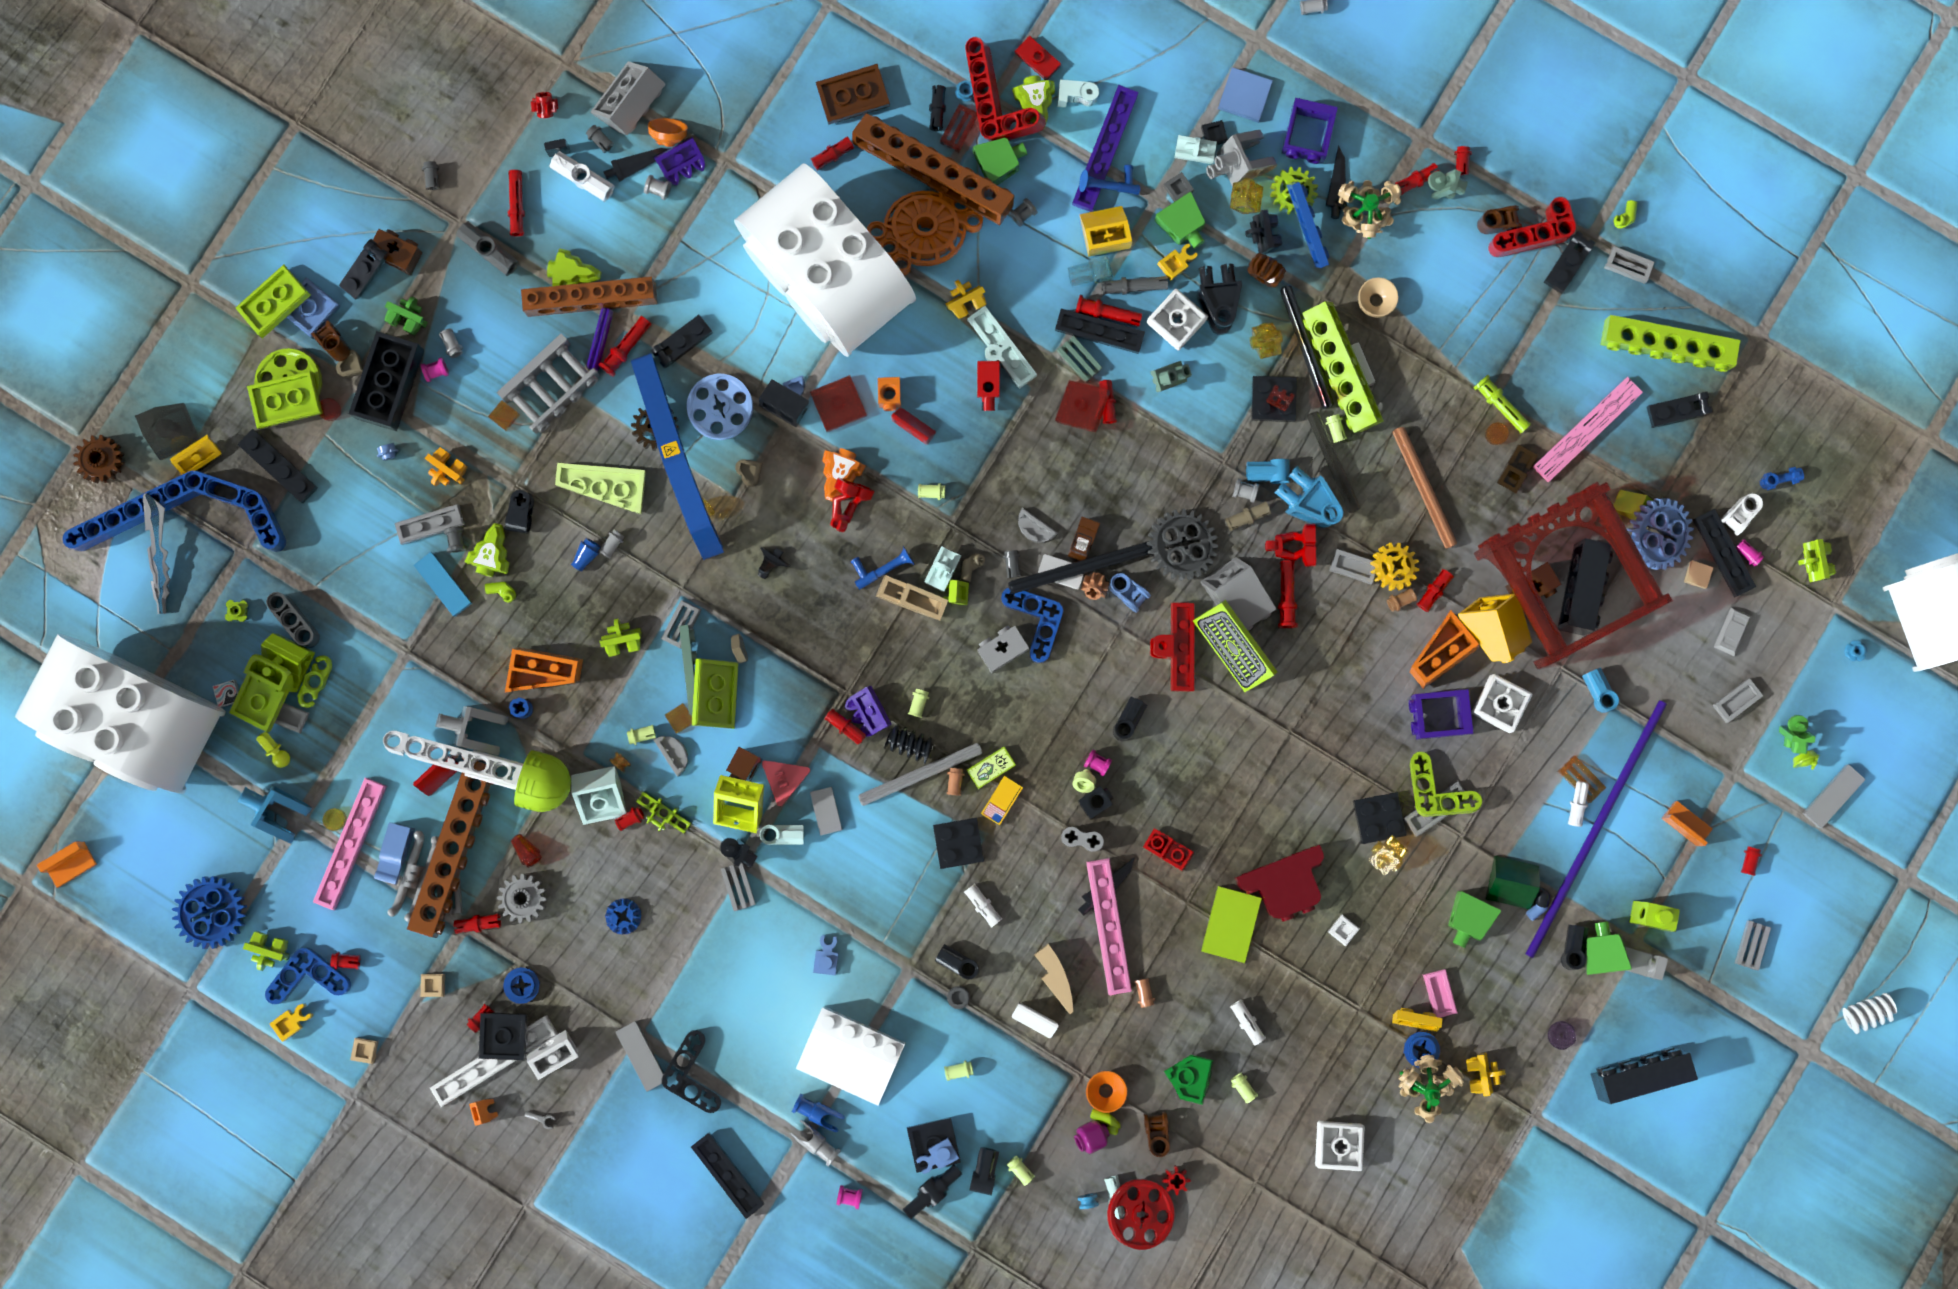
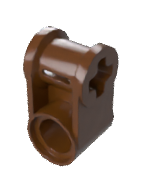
M1513 205L1487 210L1477 222L1478 230L1483 234H1494L1522 228L1517 213L1519 206ZM1485 218L1491 219L1493 226L1488 225Z
M329 320L317 332L313 331L311 333L314 339L334 360L343 361L349 356L350 347Z
M1163 1112L1161 1115L1152 1116L1144 1114V1126L1149 1151L1156 1157H1163L1170 1150L1167 1113ZM1155 1141H1164L1165 1148L1162 1152H1155L1153 1150Z

